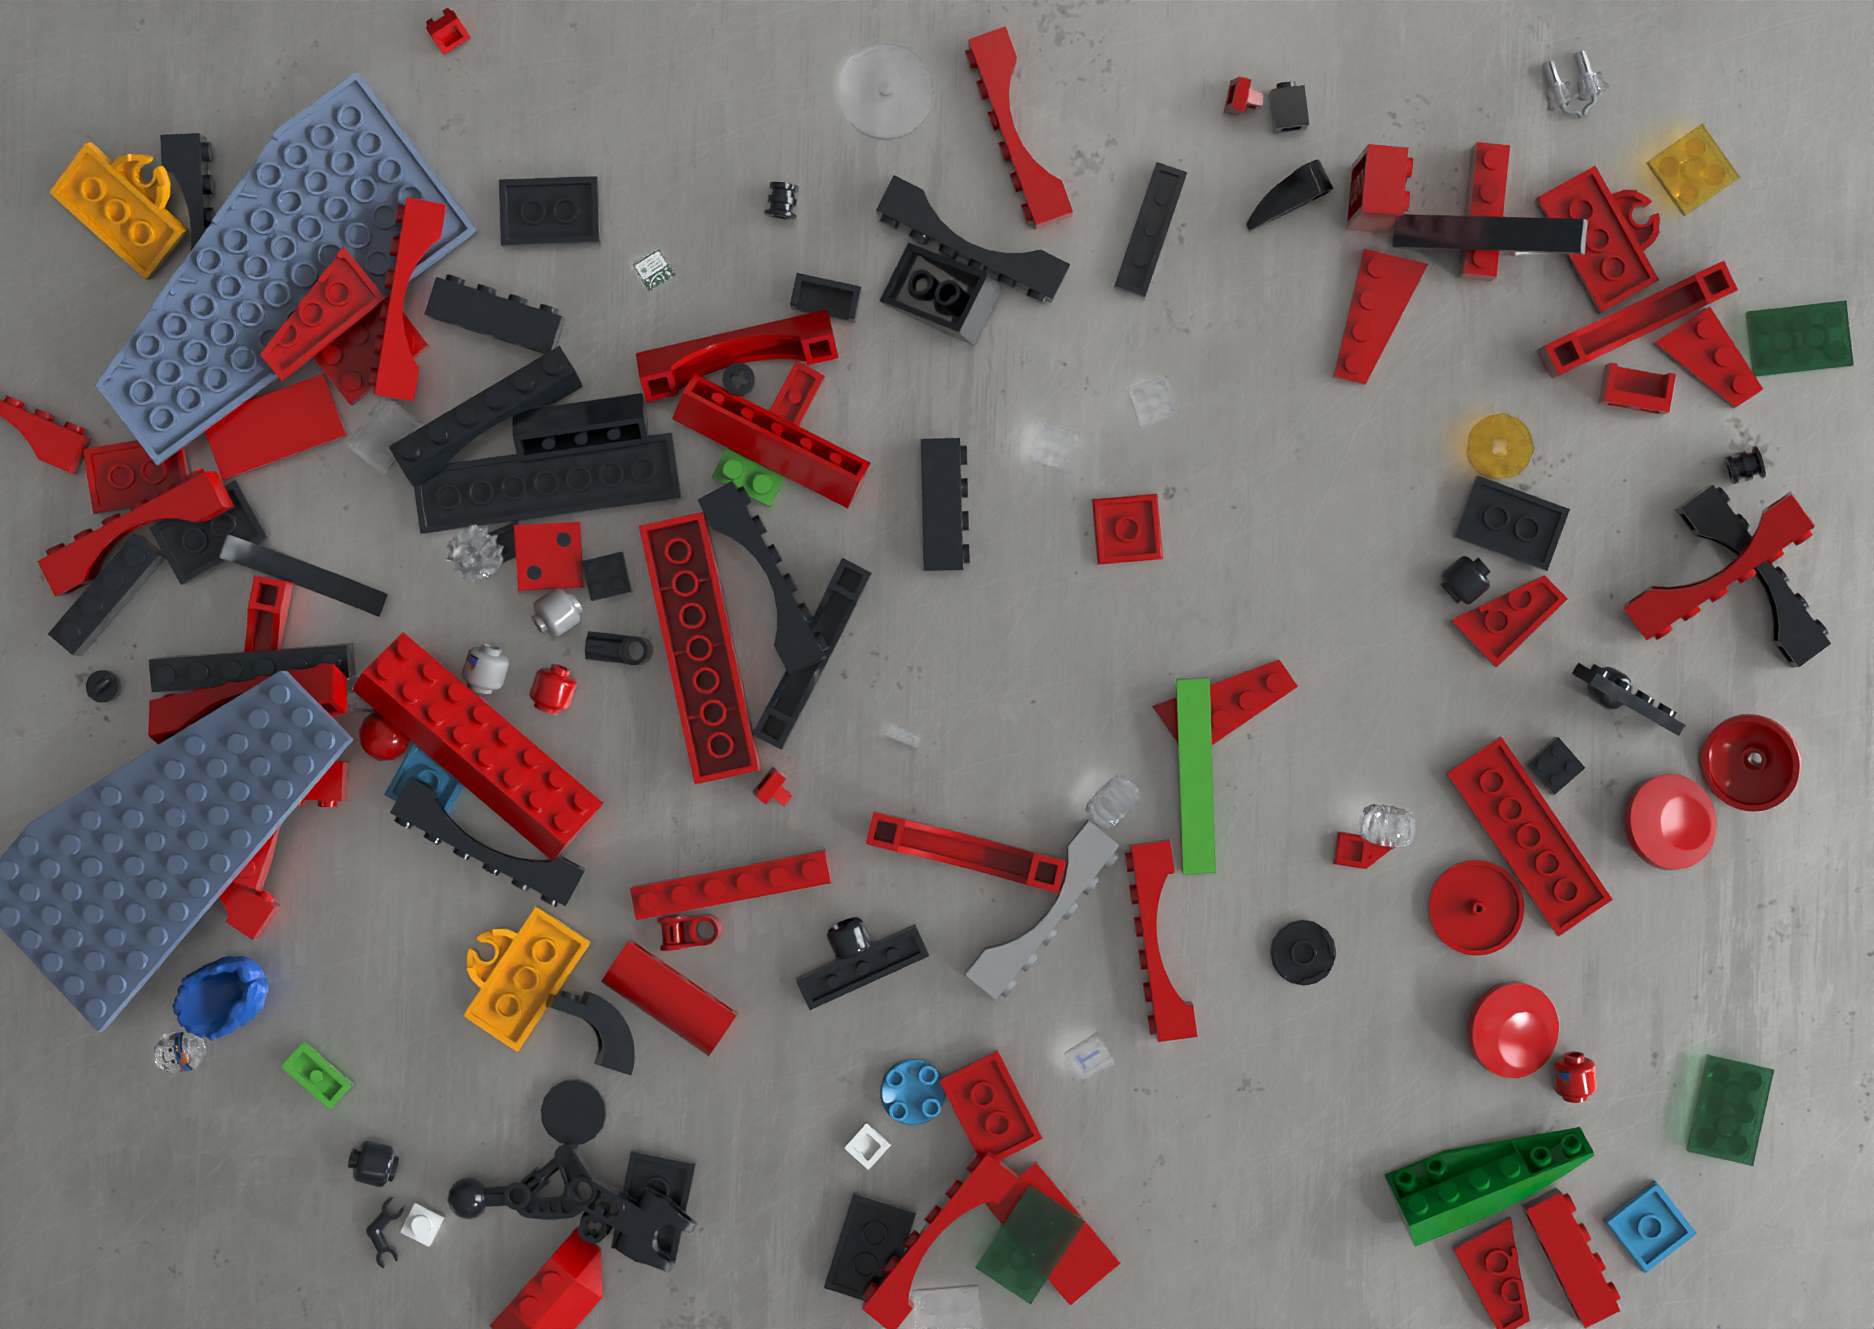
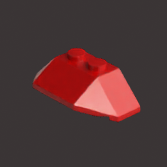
M576 1227L490 1324V1327L492 1329H575L603 1298L601 1248L597 1244L583 1241L579 1236L578 1227Z

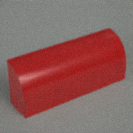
M631 939L626 943L601 981L608 988L707 1056H710L738 1015V1012Z

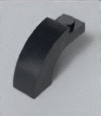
M560 990L559 996L549 994L546 1007L583 1019L595 1032L598 1051L594 1064L632 1075L635 1060L633 1037L624 1017L611 1003L596 994L584 991L580 1003L577 1002L579 996Z

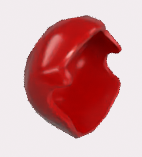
M373 711L365 717L359 728L361 747L365 753L378 761L395 760L405 752L410 741L409 738L377 711Z

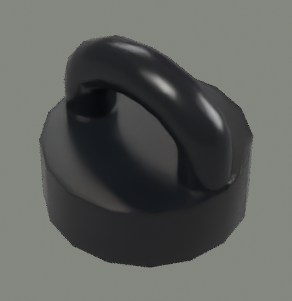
M96 671L87 679V695L96 702H110L120 693V680L111 671Z

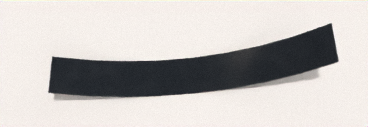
M228 534L218 556L219 558L284 581L293 582L295 585L378 617L381 615L388 596L384 592Z

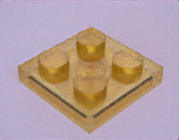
M1703 124L1693 129L1646 163L1683 216L1740 178Z

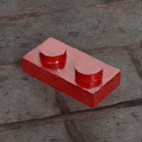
M795 361L769 411L799 426L825 376Z

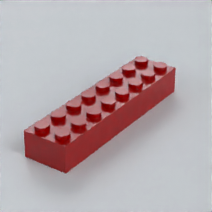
M704 512L639 525L694 784L760 771V760L755 737L752 735L753 728L707 518Z
M404 632L362 671L352 691L552 862L588 825L604 804Z

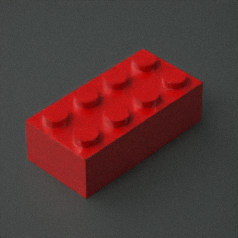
M1368 144L1352 164L1346 230L1386 233L1404 215V211H1408L1410 191H1405V183L1407 178H1411L1413 170V158L1408 157L1409 148Z

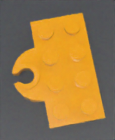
M92 142L85 143L49 193L145 280L152 279L189 230L165 209L170 197L171 185L167 171L164 166L157 167L153 170L151 182L148 183L143 179L141 171L143 166L151 163L154 157L148 154L132 153L117 157L112 161Z
M539 906L534 908L519 932L509 928H493L476 937L480 943L488 942L494 946L495 956L492 960L486 961L481 959L477 950L469 948L467 953L466 969L471 980L481 989L463 1016L516 1052L520 1051L548 1007L545 1005L549 994L557 995L591 944L590 940Z

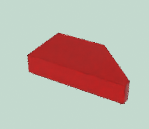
M1337 831L1333 864L1367 869L1390 850L1397 847L1399 841Z

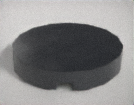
M1301 919L1289 922L1278 930L1272 939L1270 956L1273 967L1282 978L1290 983L1305 986L1318 983L1329 974L1336 958V948L1334 940L1327 929L1314 921Z
M579 1079L564 1080L552 1087L544 1097L541 1107V1120L545 1130L553 1139L563 1144L572 1142L582 1145L594 1139L604 1127L607 1116L606 1102L600 1092L591 1083Z

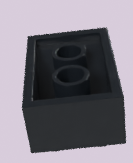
M908 243L882 294L880 302L942 333L975 345L1003 287L986 272Z

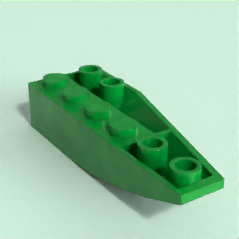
M1576 1127L1445 1150L1385 1174V1179L1402 1222L1414 1247L1476 1223L1527 1198L1592 1158L1594 1152L1582 1129Z

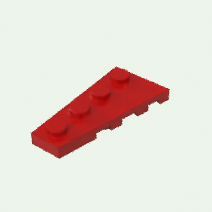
M343 246L329 267L324 270L309 293L304 296L289 319L284 322L260 355L279 379L284 381L384 302L386 298Z
M1368 249L1363 250L1333 378L1362 385L1367 383L1428 264Z
M1280 659L1210 685L1212 745L1298 687ZM1173 698L1152 707L1178 744L1177 698Z

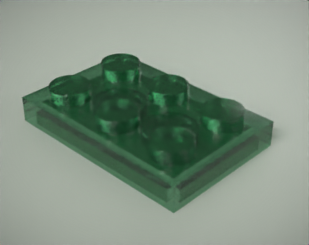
M1846 300L1746 312L1751 366L1755 377L1854 366Z
M1707 1054L1686 1150L1696 1154L1753 1166L1774 1069Z
M1029 1183L975 1265V1268L1031 1305L1085 1223V1219Z

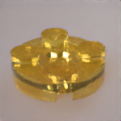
M1506 413L1490 415L1481 419L1473 426L1468 436V460L1479 474L1488 478L1508 479L1516 476L1527 467L1534 452L1532 435L1527 426L1520 419ZM1495 438L1499 441L1504 439L1507 441L1508 445L1505 447L1507 453L1505 455L1501 452L1493 453L1492 449L1495 445L1492 441Z

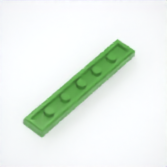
M1176 678L1183 874L1216 873L1210 678Z

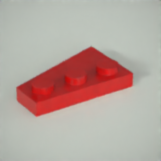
M1711 307L1652 343L1675 359L1676 363L1682 368L1690 371L1703 382L1702 384L1732 408L1739 406L1764 390Z
M1544 575L1449 621L1497 668L1568 598Z
M1510 1216L1452 1247L1496 1329H1516L1530 1321Z

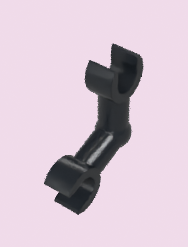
M393 1197L388 1198L384 1202L382 1212L366 1229L368 1237H370L378 1252L376 1255L377 1264L382 1268L385 1267L382 1253L390 1252L395 1261H398L399 1258L396 1248L388 1245L382 1233L391 1220L398 1219L404 1211L405 1206L395 1214L388 1211L387 1206Z

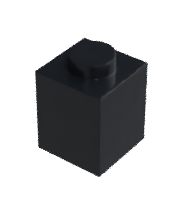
M1295 81L1276 84V88L1272 89L1269 94L1273 132L1282 133L1306 130L1309 126L1305 85L1296 86Z

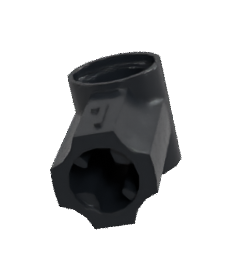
M588 631L584 650L585 659L628 665H643L651 659L653 646L647 638L642 636ZM635 641L639 642L644 650L642 657L638 660L631 658L628 651L631 643Z

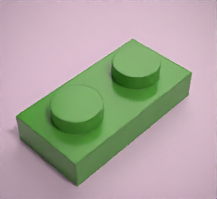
M727 448L711 477L725 485L733 481L738 488L744 486L751 498L771 507L785 477Z
M306 1041L302 1042L281 1066L329 1110L333 1109L354 1085Z

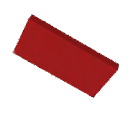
M320 374L246 401L205 431L220 476L224 481L347 436L325 374Z
M1036 1161L1018 1175V1180L998 1205L993 1201L985 1203L1069 1305H1072L1121 1264Z

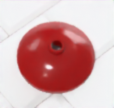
M1741 714L1724 720L1711 731L1702 748L1701 767L1707 785L1721 801L1739 810L1757 812L1771 809L1790 796L1800 778L1801 757L1793 737L1779 723L1761 715ZM1758 753L1761 756V762L1754 761L1751 754Z

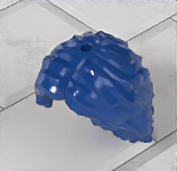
M245 956L221 957L182 978V985L178 987V995L175 997L172 1005L173 1012L178 1016V1023L181 1027H185L187 1033H193L200 1038L206 1037L213 1041L215 1038H221L229 1033H233L238 1027L244 1026L254 1019L256 1014L264 1008L269 983L260 965Z

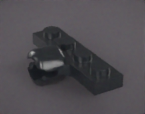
M1578 662L1572 672L1574 676L1588 683L1587 690L1590 698L1605 709L1616 710L1626 705L1678 736L1686 726L1674 718L1677 712L1661 702L1657 708L1654 707L1655 699L1640 690L1634 695L1631 679L1615 668H1601L1593 664L1591 669Z
M852 917L838 922L827 932V939L833 949L835 959L822 967L797 977L796 982L809 1010H812L929 957V953L915 924L881 940L874 941L870 938L863 921L858 917Z

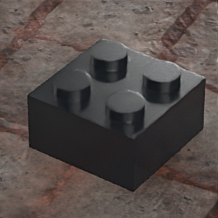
M624 552L582 561L591 601L633 592Z
M1554 737L1524 763L1552 795L1559 792L1585 769L1583 764L1559 737Z

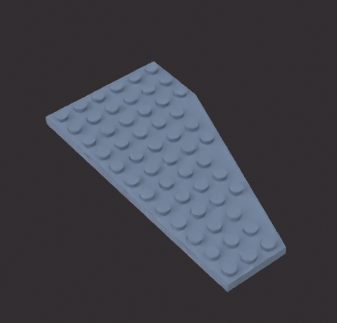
M358 71L276 129L272 138L246 175L239 181L214 216L202 237L153 302L150 310L95 384L157 466L278 378L260 354L284 322L289 319L304 296L309 293L324 270L329 267L343 246L384 297H389L390 289H385L384 286L387 269L394 270L396 257L390 256L393 236L399 237L401 224L395 223L398 203L405 204V198L409 197L447 205L441 238L418 261L408 282L477 232L475 226Z
M279 671L30 822L0 858V928L97 1032L105 1031L354 739L287 671Z

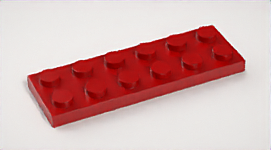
M1502 736L1497 737L1446 772L1456 790L1556 936L1559 937L1613 900Z

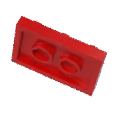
M381 304L314 356L315 360L350 405H354L374 389V387H368L371 367L377 368L379 355L373 354L376 335H383L385 322L379 321ZM403 312L405 337L411 355L415 358L430 346Z
M138 440L83 449L93 514L130 509V505L145 498L151 501L159 496L158 490L174 483L176 487L187 481L185 476L189 474L185 446L158 466Z
M998 1050L939 1080L976 1154L979 1153L982 1156L988 1150L999 1160H1002L1043 1139Z

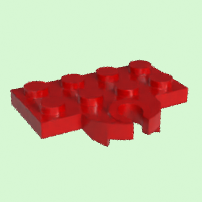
M1595 165L1539 196L1536 200L1546 218L1588 220L1585 254H1567L1598 312L1601 313L1659 281L1643 251L1655 242L1660 233L1659 213L1653 214L1649 217L1646 224H1637L1632 218L1633 209L1636 207L1645 208L1652 201L1647 196L1637 192L1638 190H1622L1611 194Z

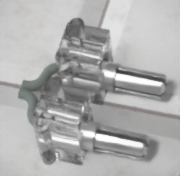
M1584 50L1574 54L1581 77L1577 82L1580 92L1579 96L1573 92L1570 81L1565 83L1560 81L1553 60L1543 64L1550 88L1545 93L1549 103L1547 110L1554 111L1561 108L1565 114H1576L1579 119L1588 116V109L1596 104V97L1601 96L1609 88V84L1605 83L1601 71L1596 73L1591 71ZM1577 98L1580 101L1592 98V101L1583 108L1582 113L1576 109L1569 110L1566 108Z

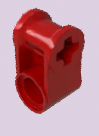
M712 914L674 915L657 918V923L661 924L663 944L660 945V951L706 946L715 942L722 933L721 921ZM701 921H708L712 924L714 934L711 938H703L698 933V925Z

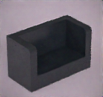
M797 273L790 307L792 310L806 313L828 309L830 318L856 323L862 288L861 286Z

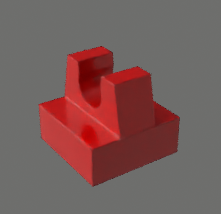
M449 8L444 9V16L435 22L432 18L427 20V27H425L443 55L471 38L455 12Z
M1239 76L1230 81L1223 113L1236 116L1245 112V108L1255 110L1256 107L1262 106L1264 93L1251 90L1252 79Z
M775 767L769 770L752 791L755 797L765 805L772 797L783 806L792 798L790 792L781 786L786 780L785 776Z

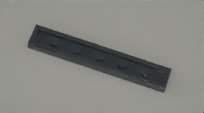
M1404 214L1399 218V221L1395 222L1392 247L1400 249L1585 254L1588 220Z

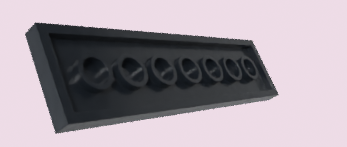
M672 432L650 435L649 443L526 461H518L517 454L447 463L441 471L414 486L420 534L681 498Z

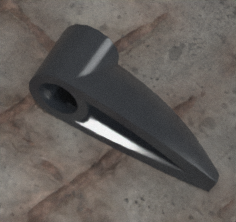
M1317 159L1301 166L1265 195L1246 223L1250 232L1325 196L1334 189L1320 160Z

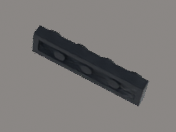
M1156 162L1114 288L1143 298L1146 297L1187 175L1186 171Z

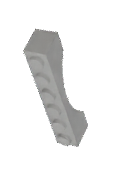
M1087 819L1067 844V865L1064 880L1056 899L1048 911L1034 926L1021 935L1001 944L985 947L966 970L965 976L995 1000L1000 994L1006 997L1017 984L1013 978L1020 969L1026 972L1038 956L1034 952L1040 944L1043 943L1047 946L1058 933V930L1054 927L1063 917L1065 920H1068L1079 905L1075 902L1082 892L1088 895L1099 881L1096 875L1104 866L1109 869L1120 855L1116 850L1120 845Z

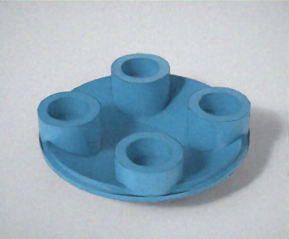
M905 1060L897 1063L886 1073L881 1083L880 1097L884 1109L893 1120L902 1124L920 1125L930 1121L939 1115L945 1101L946 1093L939 1082L942 1078L941 1074L931 1064L921 1060Z

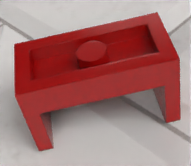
M1612 362L1605 365L1598 404L1659 415L1670 413L1676 374L1667 373L1663 375L1618 367L1617 363Z

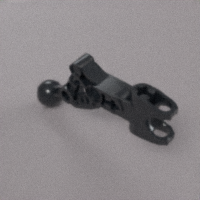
M572 1142L559 1146L555 1150V1157L541 1169L536 1167L522 1180L515 1181L508 1186L486 1187L479 1180L466 1177L456 1181L449 1190L447 1201L450 1210L462 1219L470 1220L477 1218L484 1213L487 1207L508 1206L510 1209L516 1210L523 1217L541 1220L573 1218L585 1211L620 1231L613 1243V1247L635 1262L643 1263L668 1273L676 1262L658 1246L657 1235L662 1226L669 1225L691 1233L697 1225V1222L673 1200L654 1189L645 1187L638 1200L598 1178L580 1151L579 1146ZM560 1170L565 1185L564 1193L557 1197H537L536 1194L550 1183L548 1178ZM580 1182H586L590 1185L592 1194L589 1199L580 1196L578 1192ZM598 1199L603 1200L596 1205L594 1204ZM615 1200L617 1201L615 1207L619 1211L611 1214L609 1212L611 1206L607 1203Z

